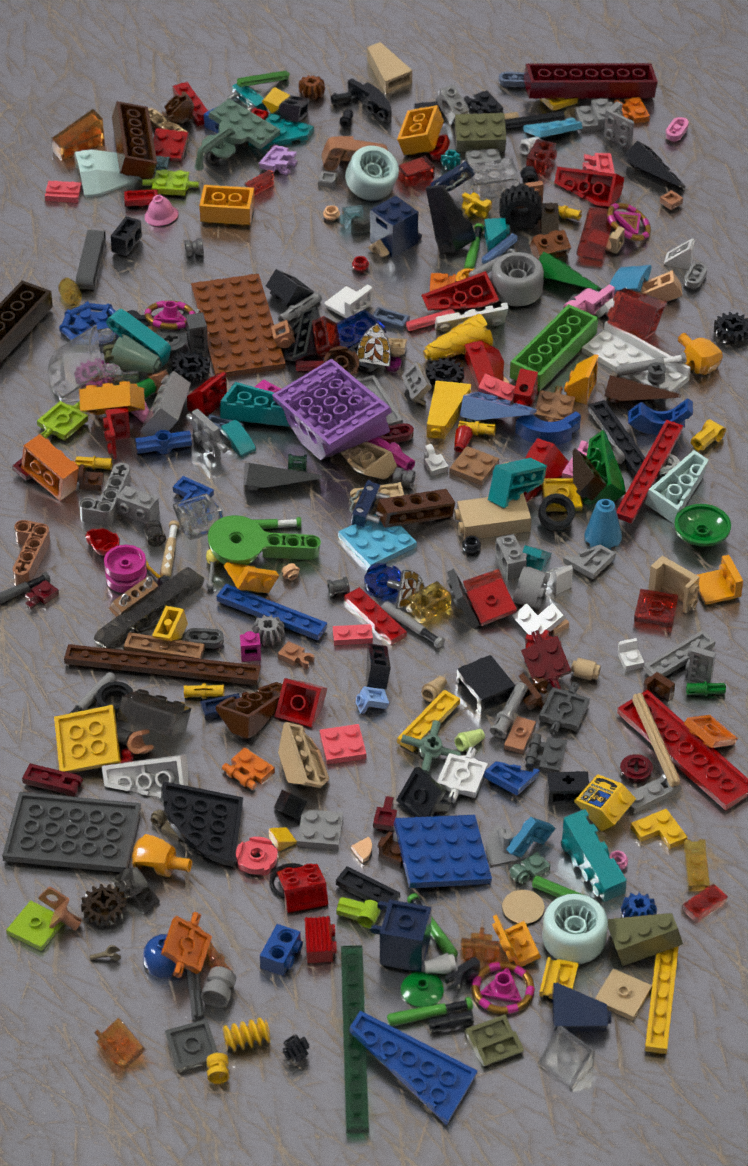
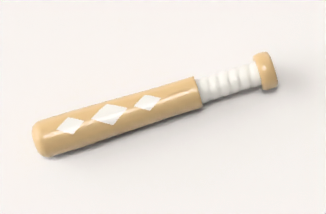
M176 520L169 522L170 531L160 569L161 577L163 575L171 577L176 534L180 528V523Z

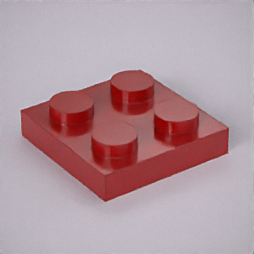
M156 128L153 138L156 159L182 162L189 136L188 132Z

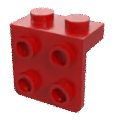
M127 407L106 410V418H103L104 428L107 429L104 431L105 441L109 442L107 444L108 454H112L113 460L117 459L115 440L130 438Z

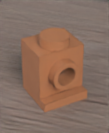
M288 320L271 326L273 338L278 347L288 348L295 342L294 331ZM286 329V332L278 333L279 330Z

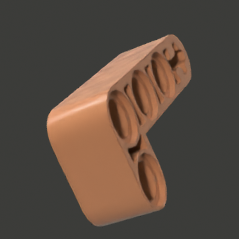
M330 137L324 146L321 156L324 169L333 171L337 169L340 160L350 161L354 153L362 147L379 146L386 150L388 148L380 143Z
M19 520L14 525L16 542L24 545L12 569L15 585L33 580L51 542L49 527L44 523Z

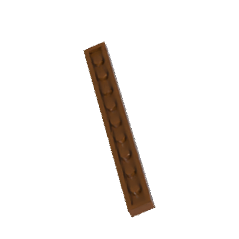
M68 644L64 656V664L258 685L261 674L260 665Z

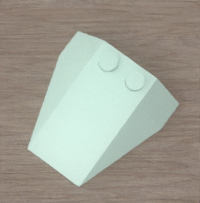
M82 150L74 153L76 168H79L84 198L101 196L143 180V178L120 174L116 152Z

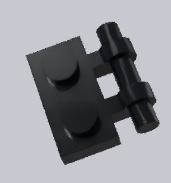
M487 90L474 94L473 98L465 96L463 99L466 106L472 109L474 114L503 113V106Z

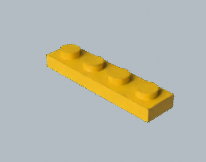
M443 690L397 737V744L414 752L418 747L402 743V735L420 740L430 735L433 721L437 720L442 723L460 704V698Z

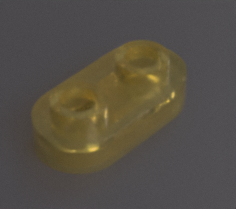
M68 277L64 278L59 283L58 291L65 303L72 307L76 306L81 302L82 293L75 281Z

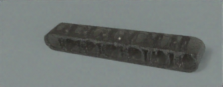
M190 567L184 568L99 629L94 636V642L102 648L118 649L125 644L129 632L137 633L139 629L151 625L161 617L166 606L175 607L199 590L204 583V577Z

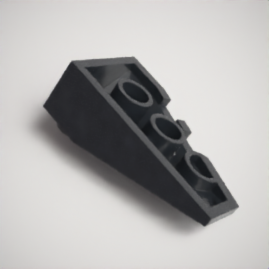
M637 140L624 154L628 159L627 163L633 168L636 166L680 188H686L673 172H669L670 168L662 162L663 160L644 143Z
M443 185L426 186L435 240L439 252H457L476 240L471 222L465 219L462 210L458 209L453 203L454 199Z

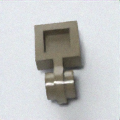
M161 809L155 810L150 818L152 824L157 827L162 825V834L179 842L181 838L172 829L164 811Z

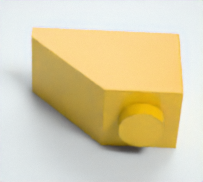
M166 606L152 637L167 641L181 639L188 625L184 609Z

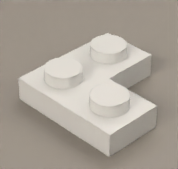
M553 603L539 615L528 604L512 615L524 631L530 635L533 631L536 635V630H539V633L542 635L544 630L551 632L566 619Z

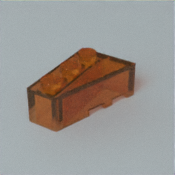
M94 109L87 112L51 138L53 153L63 162L73 158L75 152L93 150L105 145L103 118Z

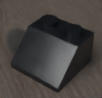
M278 269L274 271L265 286L271 290L269 292L276 298L280 297L282 299L281 302L288 307L290 305L295 306L315 292L296 277Z

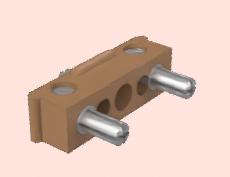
M147 576L112 601L109 610L120 619L156 593L158 585L152 576Z

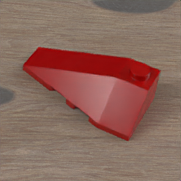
M482 340L464 344L465 361L477 388L485 374L503 381L504 360L499 349Z
M539 438L536 439L525 459L532 458L547 465L545 478H561L563 470L569 463L555 444ZM541 485L529 493H523L526 503L537 495L538 491L542 489Z

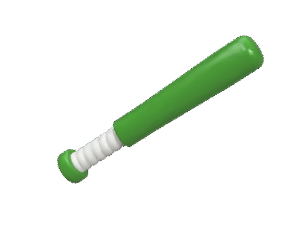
M301 517L290 520L253 519L262 529H278V527L291 526L302 528Z

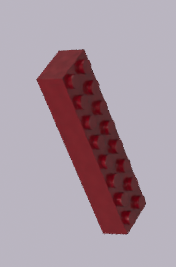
M526 63L523 79L528 97L533 99L655 98L658 83L651 63Z

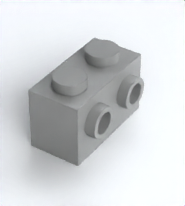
M125 486L116 497L118 514L151 525L160 513L159 498L151 494Z

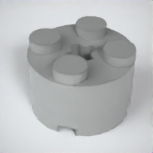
M524 566L514 593L513 602L523 606L528 604L530 608L539 610L542 599L539 598L545 596L550 574Z

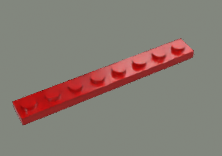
M669 420L665 421L616 510L618 519L633 523L647 497L648 490L653 486L683 430V425Z

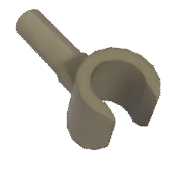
M109 945L106 951L90 955V960L109 957L113 961H118L121 959V956L116 952L121 950L115 945Z

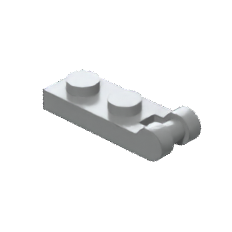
M662 774L660 778L631 791L636 800L629 809L633 814H636L677 794L681 790V785L671 787L665 774Z

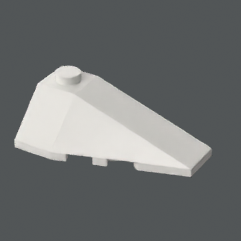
M186 754L102 766L104 786L161 798L163 781L188 786L189 771Z

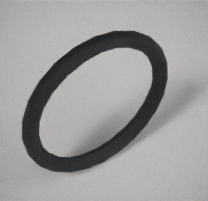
M287 863L277 867L269 879L272 891L276 895L285 898L284 894L278 891L274 885L275 875L284 868L303 867V865Z

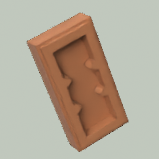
M517 716L504 744V749L523 754L535 729L536 721Z

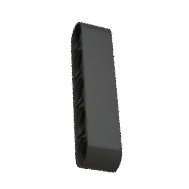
M87 230L76 275V289H95L106 241V232L103 230Z

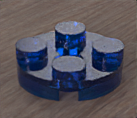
M386 563L375 564L368 568L364 576V585L376 598L389 596L399 592V590L387 587L388 580L400 582L402 573L396 566L392 565V567H389Z

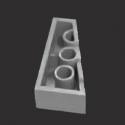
M175 371L169 376L165 375L162 379V385L140 430L147 437L154 436L160 430L169 431L179 420L191 383Z

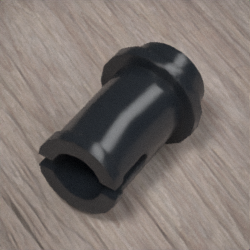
M350 91L340 94L333 93L330 96L331 103L338 106L339 103L351 102L352 95Z
M344 110L343 116L339 120L341 127L348 128L351 126L354 116L352 110Z

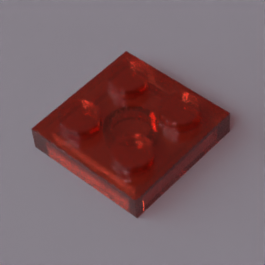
M640 589L634 621L672 628L679 595Z

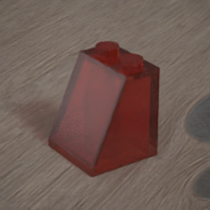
M623 288L617 291L613 298L615 303L608 311L607 317L609 319L607 323L646 340L655 334L668 301Z

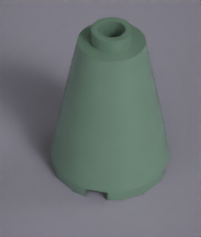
M122 334L123 338L119 337L111 353L114 356L113 361L110 360L111 368L154 374L160 370L162 365L160 357L127 335Z

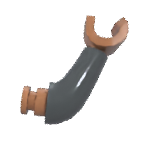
M117 726L118 743L128 746L132 753L146 754L155 748L152 744L146 745L143 741V735L150 733L149 729L131 732Z

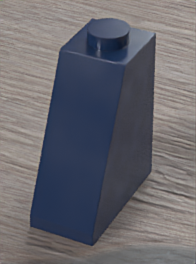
M553 983L554 1031H606L608 1024H611V1011H607L606 1003L559 983Z

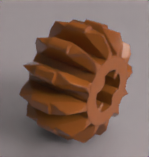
M315 75L302 77L298 84L300 96L309 98V100L322 98V95L325 94L324 79H321L320 76L315 77Z

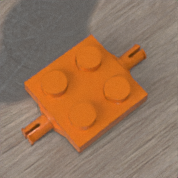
M198 912L192 913L191 921H185L178 916L172 919L161 952L163 956L176 963L173 975L177 978L182 977L184 968L198 974L203 967L212 936L198 926L201 914H198Z

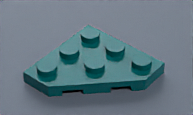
M270 113L265 121L281 131L278 137L261 149H269V146L278 144V146L291 144V141L299 139L300 142L306 141L314 132V126L280 119V116ZM248 142L249 146L257 148L256 146Z

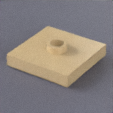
M612 969L595 999L606 1003L607 1010L634 1021L650 994L652 985Z

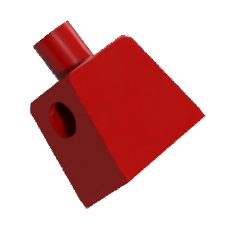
M520 368L513 392V404H522L533 408L538 395V372Z

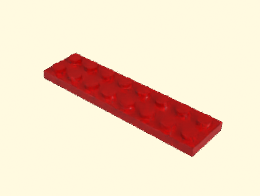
M649 690L644 691L642 694L673 764L724 810H728L748 797V778L717 750L707 747L701 738L693 735L689 728L684 725V721ZM631 699L618 707L617 714L650 742L633 700Z

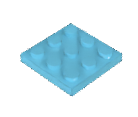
M367 520L364 527L354 524L338 531V537L369 570L417 547V542L401 525L385 528L381 521L377 524Z

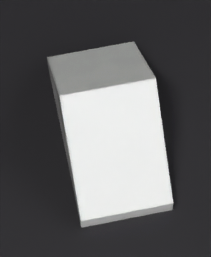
M692 238L667 252L664 264L666 266L689 269L693 261L695 240Z
M572 565L555 567L546 571V573L550 574L547 586L556 595L572 587Z

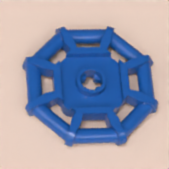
M86 301L85 304L72 310L68 309L64 312L65 317L59 326L60 332L65 334L75 346L80 344L98 348L99 345L120 337L106 323L108 315L116 312L109 303L104 305Z

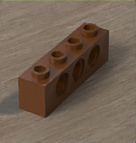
M447 489L379 499L376 515L380 517V521L385 528L453 517L456 502Z

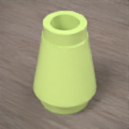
M482 729L461 732L454 739L455 746L459 751L467 752L469 747L473 748L484 740L485 734Z

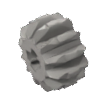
M272 614L269 617L263 615L262 618H257L252 625V632L259 633L260 644L263 643L264 647L267 644L273 646L274 643H280V640L284 638V624L280 621L279 617L273 618Z

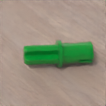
M704 681V683H686L687 696L704 695V697H707V694L726 693L725 683H707V681Z

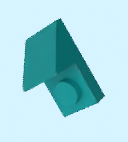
M525 545L523 553L527 554L526 566L540 571L543 570L552 555L550 552Z

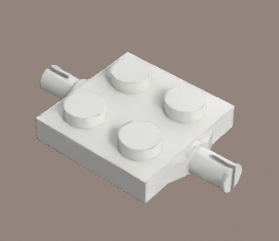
M469 747L466 756L449 753L437 783L446 791H450V795L447 798L450 803L451 801L452 803L456 802L458 794L476 798L484 779V772L488 769V763L474 758L477 752L474 747L473 750L472 747Z

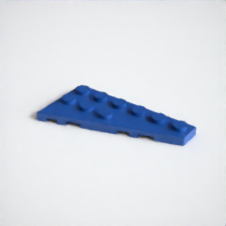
M360 1011L350 1026L349 1032L447 1125L475 1079L478 1070Z

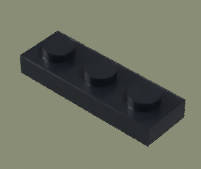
M348 866L336 879V886L364 900L389 903V899L396 901L400 899V892Z

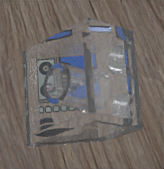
M207 493L173 504V509L182 532L190 540L208 535L213 523L223 518L222 509Z

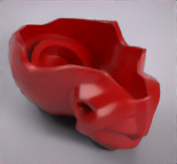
M105 528L91 529L85 535L88 545L92 546L93 550L100 556L105 557L110 549L120 545L118 535Z

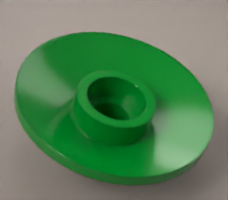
M424 971L415 972L403 980L401 995L405 1002L413 1007L432 1006L441 1001L444 995V985L440 978L432 973L426 974Z

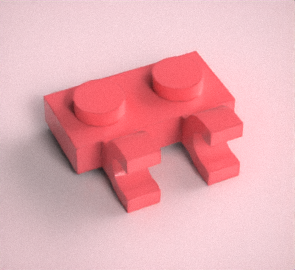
M595 153L594 156L584 154V161L589 162H583V169L615 174L611 153Z

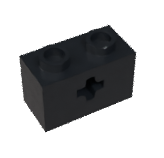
M588 771L547 772L548 804H576L574 802L575 799L589 784Z

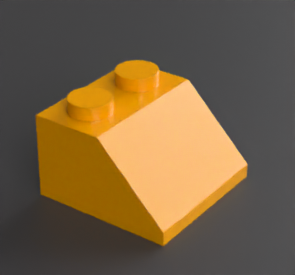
M595 354L577 363L575 369L571 370L570 381L566 382L564 392H567L566 395L575 397L574 402L588 403L597 382L599 355Z

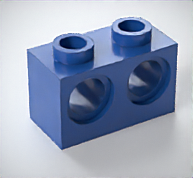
M276 924L260 954V969L284 976L286 971L292 968L294 956L296 953H300L302 949L301 931Z

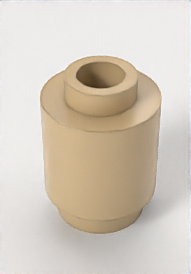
M579 657L577 661L573 660L571 671L574 672V677L590 681L598 680L601 665H598L595 661Z

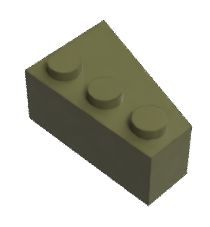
M672 913L608 919V929L622 966L683 945Z

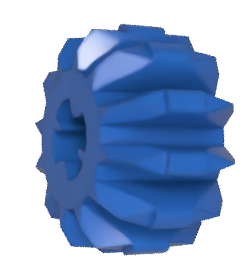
M639 891L637 895L631 893L629 897L624 898L621 914L623 918L657 914V907L654 899H649L648 894L641 895Z

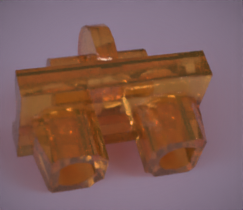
M480 927V933L471 932V939L461 938V950H463L464 961L475 957L476 952H484L483 962L494 963L497 954H500V942L492 941V934H484L485 928Z

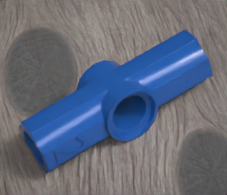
M160 430L154 436L135 438L137 454L157 451L159 454H168L174 448L192 446L190 430L175 433Z

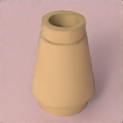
M438 676L425 684L421 691L422 697L426 701L432 702L447 685L446 678Z

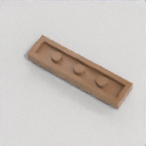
M129 632L124 644V650L202 659L205 645L182 640L167 641L153 638L150 635Z

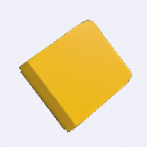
M287 827L268 829L269 839L278 851L297 844L296 839Z

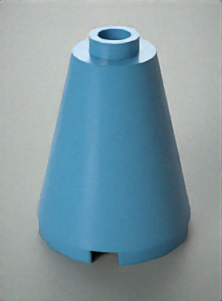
M601 499L595 505L584 533L585 541L590 544L591 548L601 544L611 550V547L619 546L622 541L618 515L612 500Z

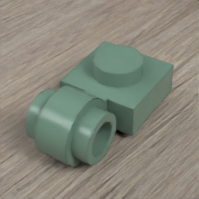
M536 852L522 860L521 865H513L509 873L516 883L524 884L530 876L534 879L535 876H541L548 872L551 865Z

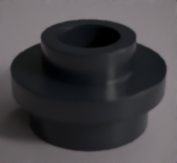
M467 536L462 542V548L468 553H475L480 550L481 542L476 536Z

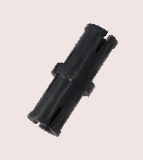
M471 1010L458 1014L447 1013V1016L428 1019V1023H430L429 1029L431 1033L446 1029L452 1031L456 1027L473 1025L474 1020L472 1019L474 1017Z

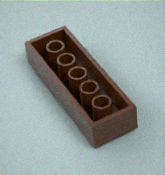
M116 101L112 114V123L120 174L152 179L157 159L149 109L146 106Z

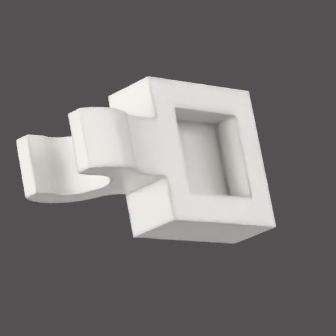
M432 444L425 445L426 452H424L426 458L424 459V465L430 475L434 476L447 472L448 465L442 454L436 455Z

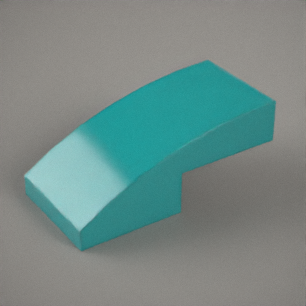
M236 419L221 426V432L229 439L231 448L240 457L256 451V446Z

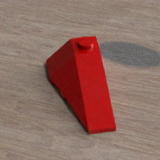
M557 166L554 183L594 205L609 207L621 196L625 178L614 173Z
M486 271L421 295L428 311L485 307L499 301Z

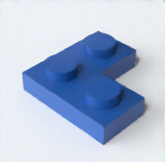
M182 476L173 486V492L184 497L177 504V508L183 506L185 509L183 513L187 515L189 514L185 505L189 507L192 502L195 503V501L198 502L201 499H206L205 501L208 502L214 495V489L185 476ZM189 507V510H190L189 513H191V515H192V517H193V514H192V512H191L192 509H190L191 507Z

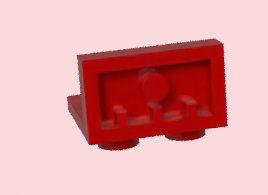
M309 863L303 867H289L277 872L284 890L287 913L329 905L326 881L318 864Z

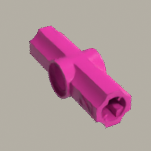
M381 437L367 441L391 451L397 467L408 471L412 470L415 466V460L404 454L397 443L392 442L389 444Z

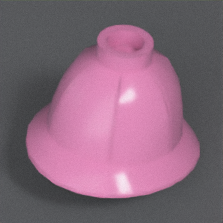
M156 195L149 204L148 211L145 214V221L152 226H164L175 221L179 212L167 198L162 195Z

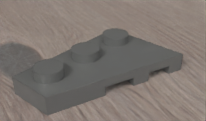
M453 568L447 572L449 577L447 583L454 598L453 601L457 609L461 608L474 629L480 626V623L474 615L475 612L468 600L465 588Z

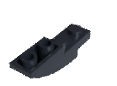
M353 78L348 80V92L350 91L352 97L366 104L368 112L389 124L392 123L390 103L379 89L369 82L363 85Z

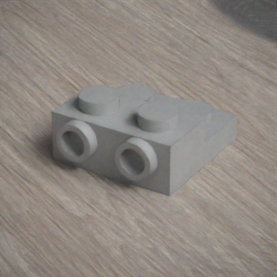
M607 98L591 100L590 106L575 107L577 120L582 122L581 131L603 130L605 112L612 106V102H608Z

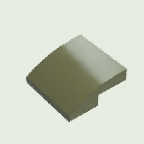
M506 1015L466 1028L464 1031L483 1067L524 1052L516 1031L513 1032Z

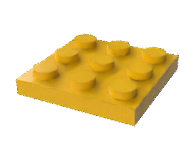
M113 705L54 717L60 771L75 773L100 768L104 765L121 763L115 708Z

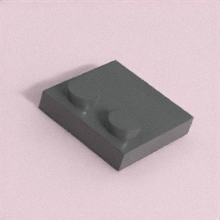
M207 1019L165 1030V1036L177 1073L207 1065V1057L210 1054L218 1053Z

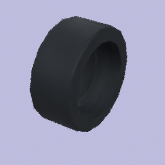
M557 493L544 498L538 511L541 524L551 531L565 530L570 526L575 516V507L570 498ZM553 503L564 506L568 512L566 519L561 522L551 520L546 515L547 506Z
M114 681L102 685L96 694L97 708L109 705L104 702L106 698L120 695L127 698V700L120 705H113L116 719L124 718L133 711L135 705L134 693L128 684Z

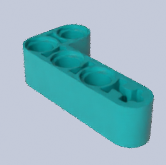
M118 309L106 320L107 326L121 338H123L122 334L127 335L160 357V362H162L161 368L167 364L171 353L169 343L123 309Z

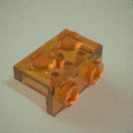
M117 1018L103 1033L98 1029L94 1032L99 1038L97 1043L105 1051L107 1049L110 1051L109 1057L116 1065L121 1063L128 1068L146 1050L120 1018Z

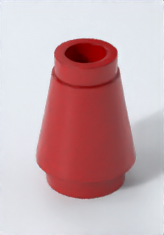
M461 425L455 431L454 450L458 453H462L473 437L472 429L469 426Z

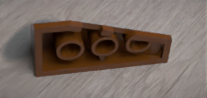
M610 375L604 395L609 397L608 401L619 403V400L681 398L679 393L655 388L648 384L637 383L638 381L616 375Z
M274 682L259 687L255 693L249 694L245 692L242 693L240 698H227L216 705V711L231 733L239 735L241 738L249 739L259 732L276 712L283 684Z

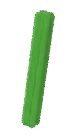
M285 70L241 77L237 79L236 84L239 87L284 81L289 79L290 74Z

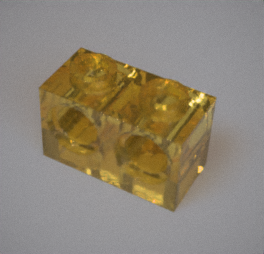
M438 581L407 597L406 611L421 624L451 608V593Z

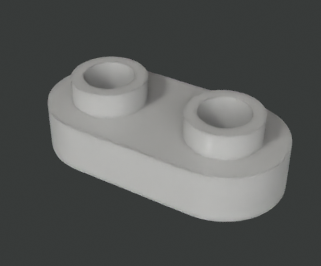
M702 262L692 263L685 274L684 285L690 289L700 287L707 275V265Z

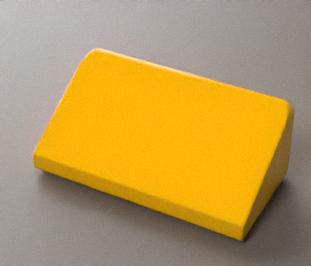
M274 87L262 102L271 113H274L278 110L280 103L290 95Z

